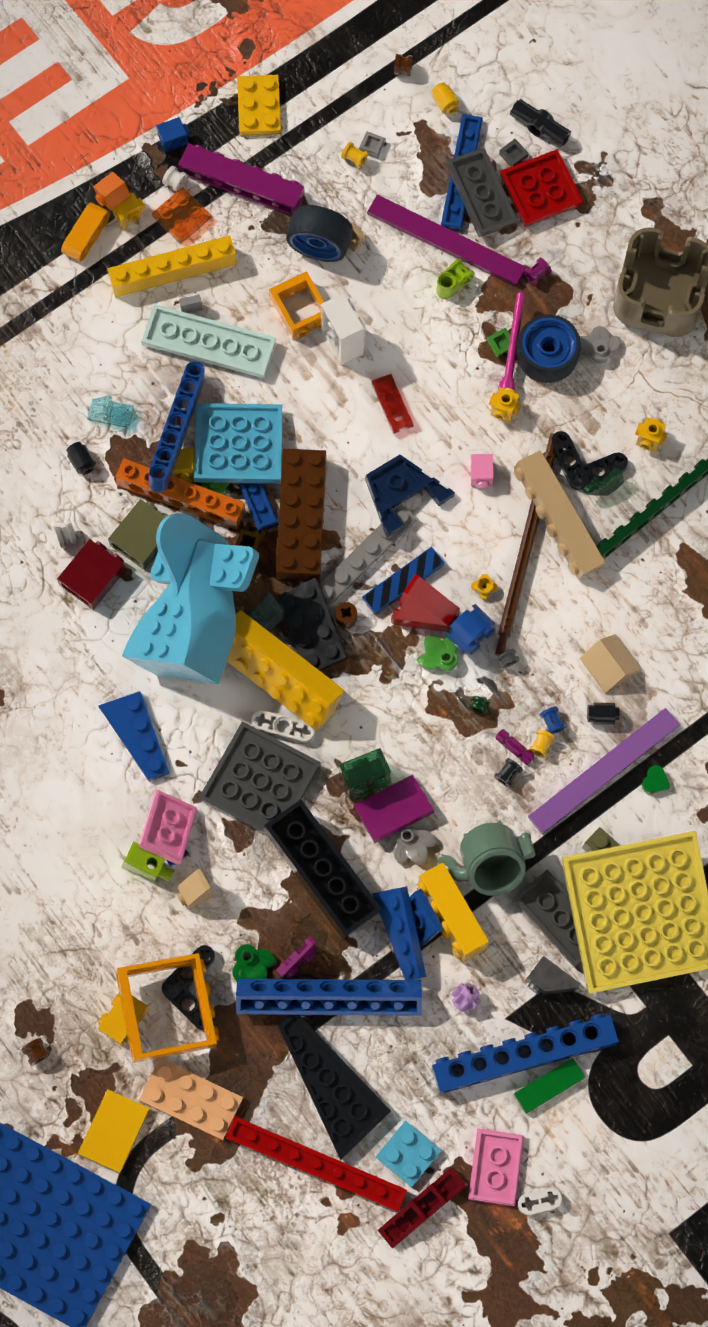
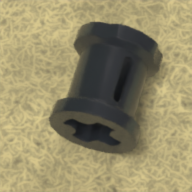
M507 758L505 760L506 764L499 773L494 775V778L510 788L512 780L518 772L521 773L523 771V768L512 759Z

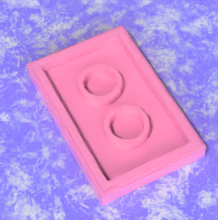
M156 790L153 794L138 847L180 865L184 857L197 807L160 790Z
M477 1128L468 1200L515 1207L524 1135Z

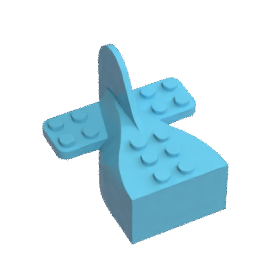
M171 514L161 521L157 529L156 543L158 553L150 572L152 580L160 584L169 585L137 624L126 644L122 657L156 676L219 685L236 631V614L232 591L243 592L249 587L259 559V553L252 547L229 545L220 534L187 514Z

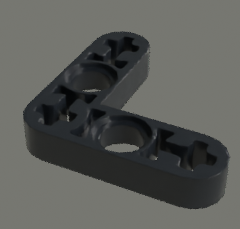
M558 431L552 436L551 441L555 450L554 454L569 485L574 490H582L622 474L627 468L628 459L623 453L619 452L583 465L568 433ZM557 436L558 438H560L561 441L565 440L564 448L566 451H564L563 453V448L561 444L555 443V440H557ZM566 456H572L576 462L573 465H567L563 459ZM615 459H617L618 462L622 461L621 467H619L618 465H611L614 464ZM599 466L603 468L604 474L596 476L593 474L592 469ZM575 469H577L576 473H577L578 477H579V478H582V477H583L582 483H579L578 481H574V480H575V473H574V470H575Z
M202 945L192 954L199 953L200 956L202 951L204 953L210 952V960H203L207 970L215 961V953L210 946ZM185 967L177 968L163 982L162 993L198 1030L204 1032L203 1025H199L200 1019L196 1015L194 1019L190 1017L199 1009L198 999L188 990L194 983V978H184L182 970ZM178 975L181 981L186 984L182 986L179 983L176 987L177 993L171 992L168 994L167 985H175L178 982L175 977ZM189 998L195 1002V1007L191 1011H185L182 1008V1002L185 999ZM212 1018L213 1026H214V1025H215V1018Z

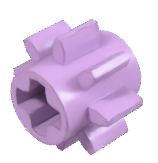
M461 983L451 993L455 997L452 1001L453 1005L462 1012H465L467 1009L471 1012L481 1002L477 998L480 995L479 990L470 983H467L465 986Z

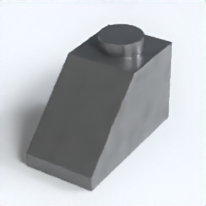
M544 956L526 979V982L529 983L527 987L536 994L541 992L543 995L576 991L581 984Z

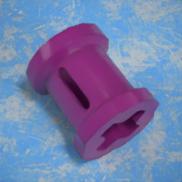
M538 258L536 264L523 272L525 278L534 286L539 283V280L544 275L552 272L550 265L543 258Z

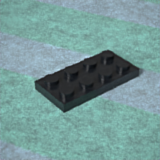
M317 578L277 596L298 654L319 671L349 659Z

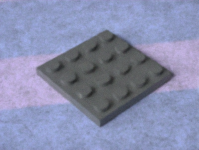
M242 721L200 794L199 800L265 834L262 830L265 824L302 799L321 762Z

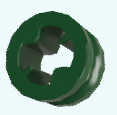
M472 696L470 699L472 704H469L468 709L475 713L487 714L488 710L486 707L490 705V702L484 698Z

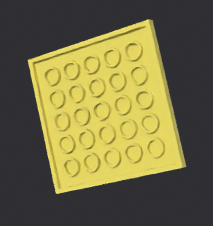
M696 831L561 857L587 992L589 994L708 969V889Z

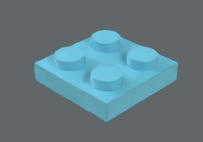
M405 1120L377 1154L376 1158L412 1188L441 1153V1150Z

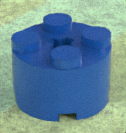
M477 604L472 605L474 610L471 612L468 609L465 610L451 624L450 628L452 631L450 634L447 631L445 633V636L463 654L470 653L473 655L481 647L479 643L484 638L489 639L496 632L494 628L495 622Z

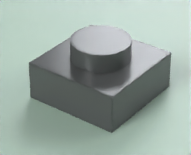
M513 139L499 150V155L512 167L526 159L529 152L516 139Z

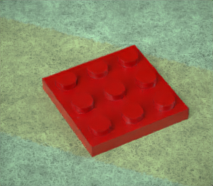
M558 149L500 171L504 185L525 227L583 205V200Z

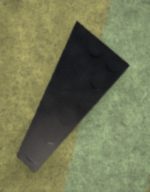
M289 1015L278 1028L341 1161L391 1110L300 1015Z

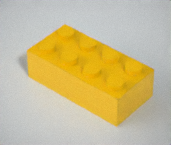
M441 863L419 875L417 890L422 889L444 928L441 931L445 939L449 938L452 947L450 948L455 958H460L464 963L486 951L489 941L445 864Z

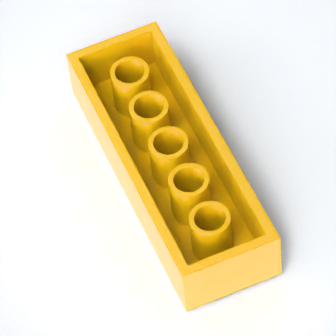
M240 610L236 614L235 637L227 662L253 681L254 684L266 691L272 698L279 701L289 711L297 715L307 725L318 731L332 717L345 690Z

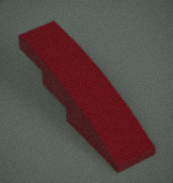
M452 1166L377 1231L393 1249L465 1188L467 1183Z

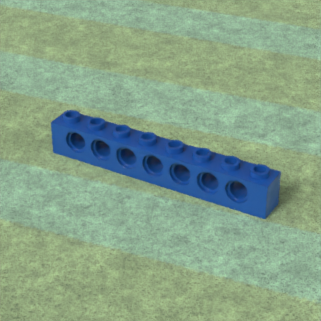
M237 979L236 1014L421 1016L422 1012L421 980Z
M597 1014L590 1017L591 1021L582 1023V1019L568 1023L569 1027L560 1029V1026H554L546 1029L547 1033L538 1035L537 1032L524 1035L525 1039L519 1041L511 1038L502 1041L503 1045L494 1047L493 1044L486 1045L480 1048V1052L473 1054L471 1050L457 1054L458 1058L449 1060V1057L435 1060L436 1064L432 1065V1071L439 1095L615 1046L619 1041L611 1015ZM588 1028L594 1029L597 1037L593 1040L588 1039L585 1036V1030ZM564 1035L573 1036L575 1040L574 1045H565L562 1037ZM542 1041H549L553 1046L552 1051L544 1052L540 1047V1043ZM521 1047L528 1048L531 1053L530 1057L521 1058L518 1054V1049ZM499 1053L506 1054L508 1063L504 1065L499 1064L496 1061V1055ZM475 1060H483L486 1063V1068L483 1071L476 1070L473 1066ZM453 1066H461L464 1074L461 1077H455L451 1073V1068Z

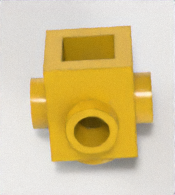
M499 387L497 394L493 393L489 405L492 406L491 416L511 423L513 416L518 415L522 404L519 403L520 394H517L513 389Z
M646 417L644 423H639L635 435L638 436L636 445L656 453L659 444L664 445L668 433L664 432L666 424L660 419Z

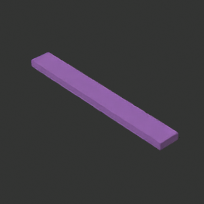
M664 708L531 813L528 819L543 835L678 728L680 724Z

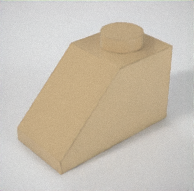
M200 868L177 886L180 893L176 895L182 906L187 904L189 910L213 897L211 887Z

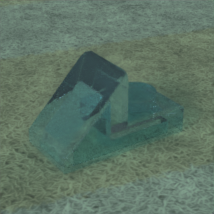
M110 395L92 399L87 419L130 428L134 405L113 402Z

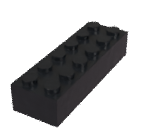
M301 799L264 825L262 829L342 939H345L382 911V908Z

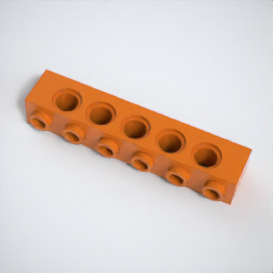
M123 458L115 476L118 487L237 531L246 512L244 502L171 476L166 490L154 492L148 485L149 467Z

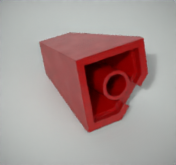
M415 574L400 598L399 607L401 608H396L391 616V623L397 626L448 632L451 624L459 617L460 608Z

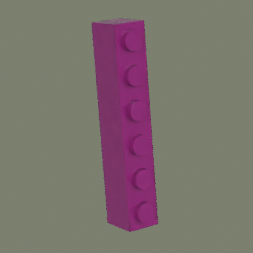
M188 143L178 164L179 172L188 174L189 178L291 216L296 208L300 207L305 196L304 186L298 181L286 180L279 174L267 173L257 166H248L238 159L232 160L219 152L213 153L200 145L194 146Z

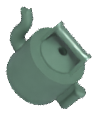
M499 820L497 823L479 825L468 833L463 834L464 838L460 844V854L464 868H460L457 861L449 855L441 854L442 856L439 857L437 862L448 866V871L454 880L458 882L469 881L476 891L484 895L497 896L512 891L522 882L526 867L524 860L533 858L536 853L529 833L525 832L516 837L513 830L503 825L501 820Z

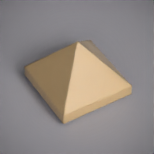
M351 222L353 231L349 247L355 252L366 236L355 222Z

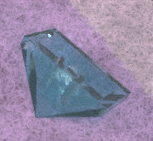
M271 593L267 594L249 615L250 618L267 631L285 619L284 609Z

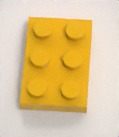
M278 75L237 76L240 136L281 134Z

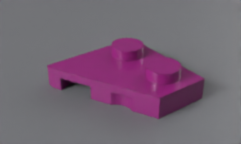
M310 936L305 940V945L298 951L295 950L276 969V974L281 979L286 977L288 979L292 978L299 971L297 968L303 962L305 964L309 963L316 956L314 953L317 950L316 942Z

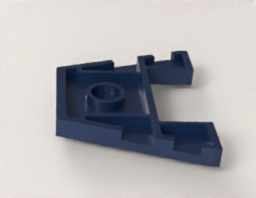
M400 454L365 476L367 487L387 538L404 527V523L393 511V508L423 490H426L438 506L455 495L452 489H446L439 484V480L434 477L430 478L422 472L421 468Z

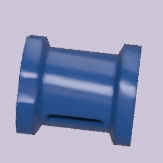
M557 706L548 708L539 714L540 718H543L546 723L547 731L552 734H556L566 728V724L562 723Z

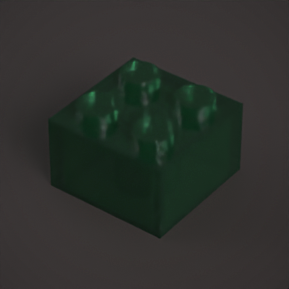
M381 748L339 764V777L349 799H361L367 796V792L374 789L381 791L391 783V771Z

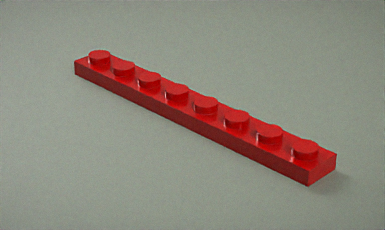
M234 1116L225 1137L232 1142L396 1212H399L407 1192L405 1188Z

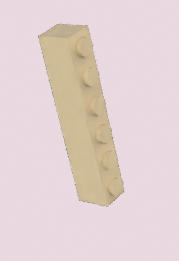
M541 450L519 460L514 466L515 477L524 485L526 496L535 504L537 515L547 525V532L550 537H554L558 544L557 549L561 556L566 558L572 575H575L579 580L600 569L605 564V561Z

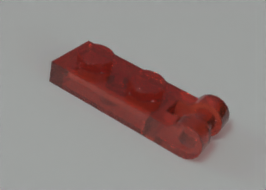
M392 374L372 380L371 385L392 433H398L400 429L405 427L407 429L413 427V421L408 414ZM400 416L402 417V420L396 421L394 419Z

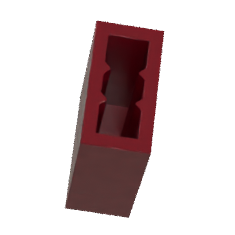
M89 539L58 576L57 581L59 586L94 610L124 574L126 568L124 560L116 553L110 554L106 551V546L101 542L96 541L95 543Z

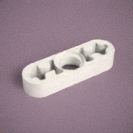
M264 710L256 711L252 715V727L268 735L302 744L310 743L314 738V729L302 720ZM261 716L265 717V721L269 723H272L271 719H275L273 722V730L270 729V724L263 723L262 726H258V721H256V719H260ZM282 721L289 724V730L284 733L279 732L276 728L277 724ZM293 724L296 725V730L303 731L304 728H307L308 733H310V735H306L305 738H302L301 733L297 731H294V736L291 735L293 732Z

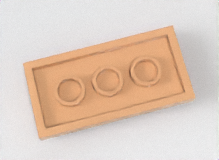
M159 1058L139 1101L223 1141L243 1097Z

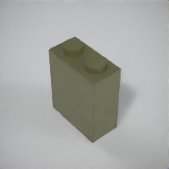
M140 499L110 535L108 541L112 548L145 570L158 553L156 543L157 529L161 521L168 514L162 515L157 511L158 509L154 504L149 501L145 503Z

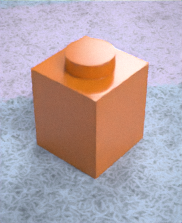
M111 172L93 186L97 194L95 196L97 202L102 207L105 205L111 211L131 196L125 182L114 172Z

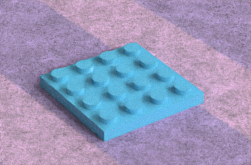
M196 403L194 482L281 484L282 404Z

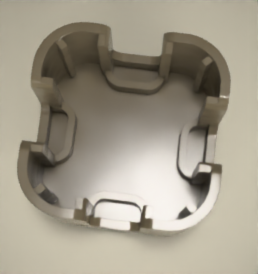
M651 227L642 228L636 231L629 240L614 298V313L619 321L628 326L672 337L685 336L694 329L704 300V293L708 282V244L700 239L688 237L684 250L677 252L661 247L664 234L662 230Z

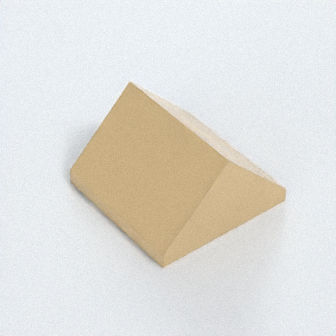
M616 634L600 639L580 657L582 663L605 694L641 671V667Z

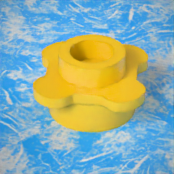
M482 574L476 582L471 584L472 590L477 591L479 597L483 600L487 599L491 592H496L498 588L497 584L493 583L487 574Z

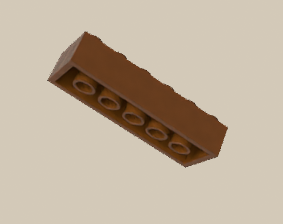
M283 448L276 562L277 581L308 582L314 578H317L319 582L321 581L327 464L326 450Z

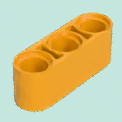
M90 202L65 239L61 252L82 262L107 224L110 211Z

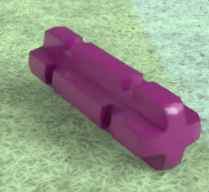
M502 729L498 732L496 740L501 744L504 743V747L517 758L520 757L523 763L528 765L533 761L534 754L529 750L526 751V747L513 736L510 737L507 731Z

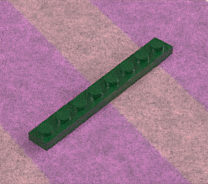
M701 459L694 466L695 469L691 473H684L678 479V483L675 486H668L658 500L652 499L645 506L646 509L642 513L636 512L629 519L630 522L626 526L620 525L613 532L614 535L610 539L604 538L599 542L596 547L603 559L607 558L708 475V459Z

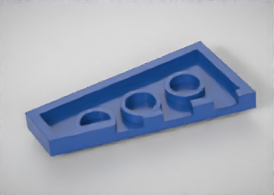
M140 691L98 705L148 782L169 774Z
M407 886L372 893L373 898L382 908L380 916L404 979L413 980L427 977Z

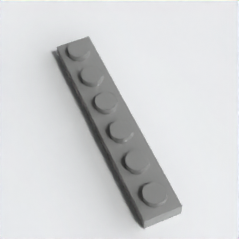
M402 504L394 510L404 523V527L387 538L382 524H380L320 583L329 607L417 521V517Z

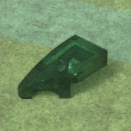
M615 467L602 482L595 477L583 489V492L587 495L595 496L610 495L624 483L623 471Z

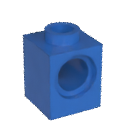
M180 117L156 125L157 134L164 152L188 145L187 136L190 135L186 123L182 124Z

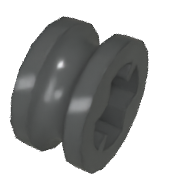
M515 649L508 650L497 657L498 661H502V668L510 667L520 660L519 656H515Z

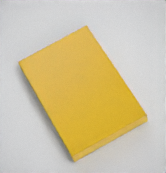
M107 1089L78 1151V1155L121 1174L150 1108Z

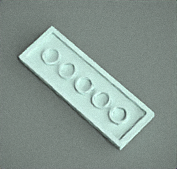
M154 304L141 343L143 346L264 378L276 344V337Z

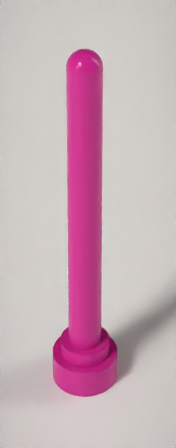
M518 292L516 295L505 375L499 381L498 390L499 387L504 389L510 388L514 391L516 388L513 373L525 299L523 292Z

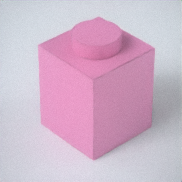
M471 454V486L484 489L493 485V454Z

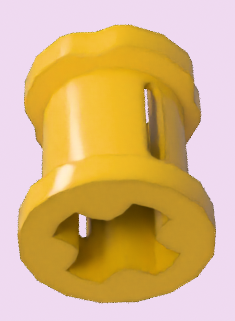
M349 142L345 146L341 158L350 160L360 169L366 162L369 152H363L356 148L354 143Z
M538 729L536 732L537 738L533 746H530L529 751L538 757L547 758L551 742L555 741L556 737L548 731Z

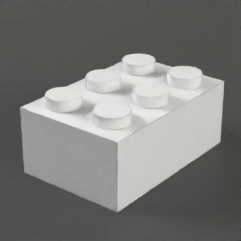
M344 293L321 304V331L341 365L364 355V346L366 345L364 337H366L364 332L366 328L365 323L360 316H356L354 312L356 309L352 300H347Z

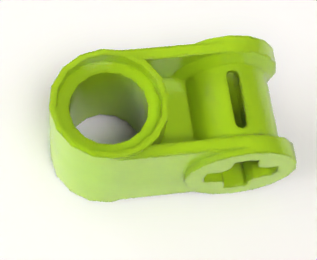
M460 258L455 260L438 277L436 293L443 299L451 298L475 276V272L473 270L470 271L462 264L463 261ZM442 284H449L450 287H444Z

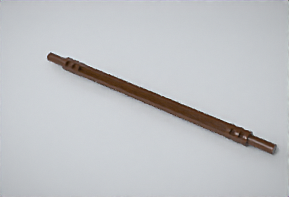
M553 433L550 434L546 452L543 453L551 469L556 457L551 441ZM533 501L530 504L498 630L499 639L495 651L496 656L505 652L508 637H511L540 519L536 513V506Z

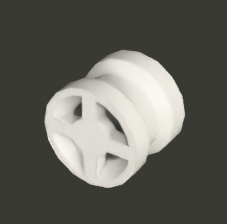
M171 166L166 171L162 183L166 186L170 185L174 191L179 192L186 184L188 174L180 173L175 166Z

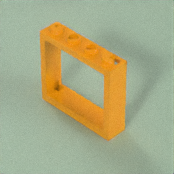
M199 953L116 969L115 974L132 1063L214 1048L217 1045L219 1031L218 1027L213 1026L212 1018H215L213 1004H209L207 995H210V986L208 981H204L203 973L206 972V966L203 959H200ZM191 966L206 1040L142 1052L128 977Z

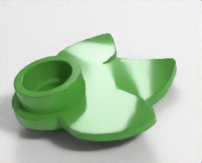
M435 636L424 639L426 653L417 658V662L422 667L429 670L440 668L444 671H451L456 667L458 663L456 654L458 648L447 637L443 641Z

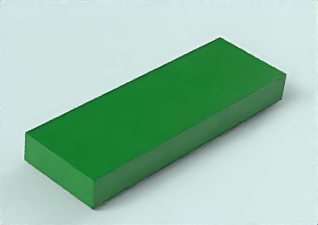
M571 1058L515 1092L514 1096L524 1113L527 1114L585 1079V1076L574 1058Z

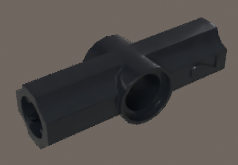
M522 99L517 100L510 111V115L525 124L534 136H543L560 148L567 143L571 136V131L554 121L553 116L544 109L537 110Z

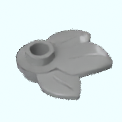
M602 326L595 327L591 332V336H580L581 350L589 353L596 363L607 362L611 354L621 346L620 337H610L609 331Z
M408 826L396 832L397 844L393 849V854L400 865L409 858L412 862L424 866L428 857L427 848L436 846L437 840L427 830H416L414 827ZM410 833L411 838L406 840L403 838V834Z

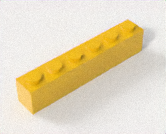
M229 235L107 269L116 298L237 265V259L232 239Z

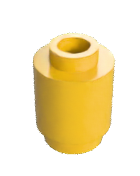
M445 82L437 84L431 91L434 101L443 114H453L459 108V99L450 85H447Z

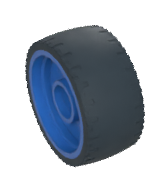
M303 205L296 208L292 215L286 241L292 249L303 256L324 262H336L342 260L348 250L353 227L348 219L336 211L321 206Z
M552 314L539 315L528 321L518 336L516 346L517 360L522 371L531 379L545 383L558 382L569 376L576 367L581 352L580 336L575 326L569 320ZM544 349H550L553 352H546Z

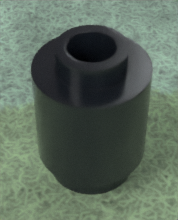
M75 442L67 448V457L78 474L87 475L94 470L96 461L86 445H83L81 442Z
M593 702V705L587 706V722H593V725H615V720L620 719V708L615 707V703Z

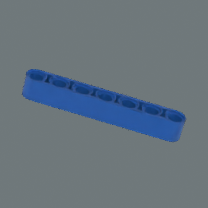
M192 361L185 367L149 468L148 485L154 492H163L169 485L196 403L198 402L204 384L205 372L204 365L198 361Z

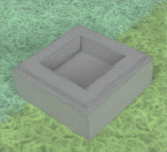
M366 131L359 149L363 152H369V156L378 159L386 138Z
M200 295L179 299L182 312L193 313L203 310Z

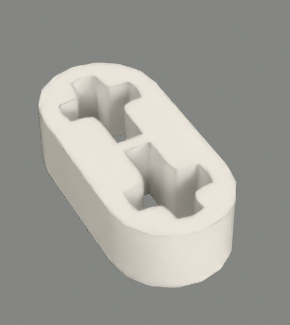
M547 1188L522 1195L518 1200L517 1206L522 1214L534 1215L558 1208L561 1204L562 1196L557 1189ZM549 1192H551L552 1196H557L553 1206L549 1202L541 1203V1199L548 1197ZM525 1198H529V1201L538 1200V1204L533 1205L531 1211L522 1207Z

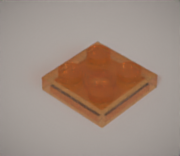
M182 187L154 210L152 217L181 244L211 219V214Z

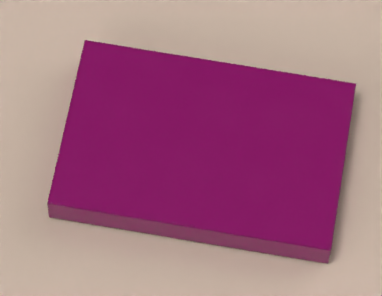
M413 774L353 805L374 844L434 813V809Z

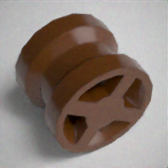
M396 54L394 75L403 73L406 76H411L412 55L403 57L401 54Z
M344 602L337 606L335 612L337 624L343 628H350L355 625L357 609L352 603Z
M41 1038L31 1041L21 1049L23 1054L28 1056L30 1066L40 1063L50 1055L49 1050L43 1047Z

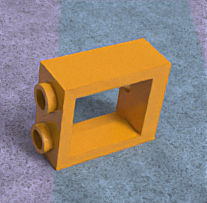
M307 271L269 289L270 300L292 339L305 337L316 328L321 329V312L294 324L282 303L283 300L308 289L321 311V304L324 301Z

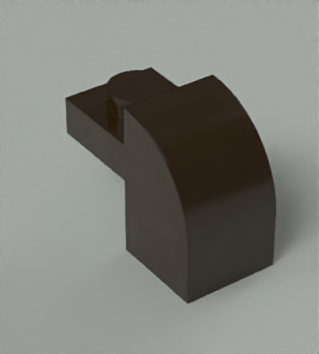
M247 521L244 530L241 529L235 545L252 547L260 556L268 528L258 532L255 523Z

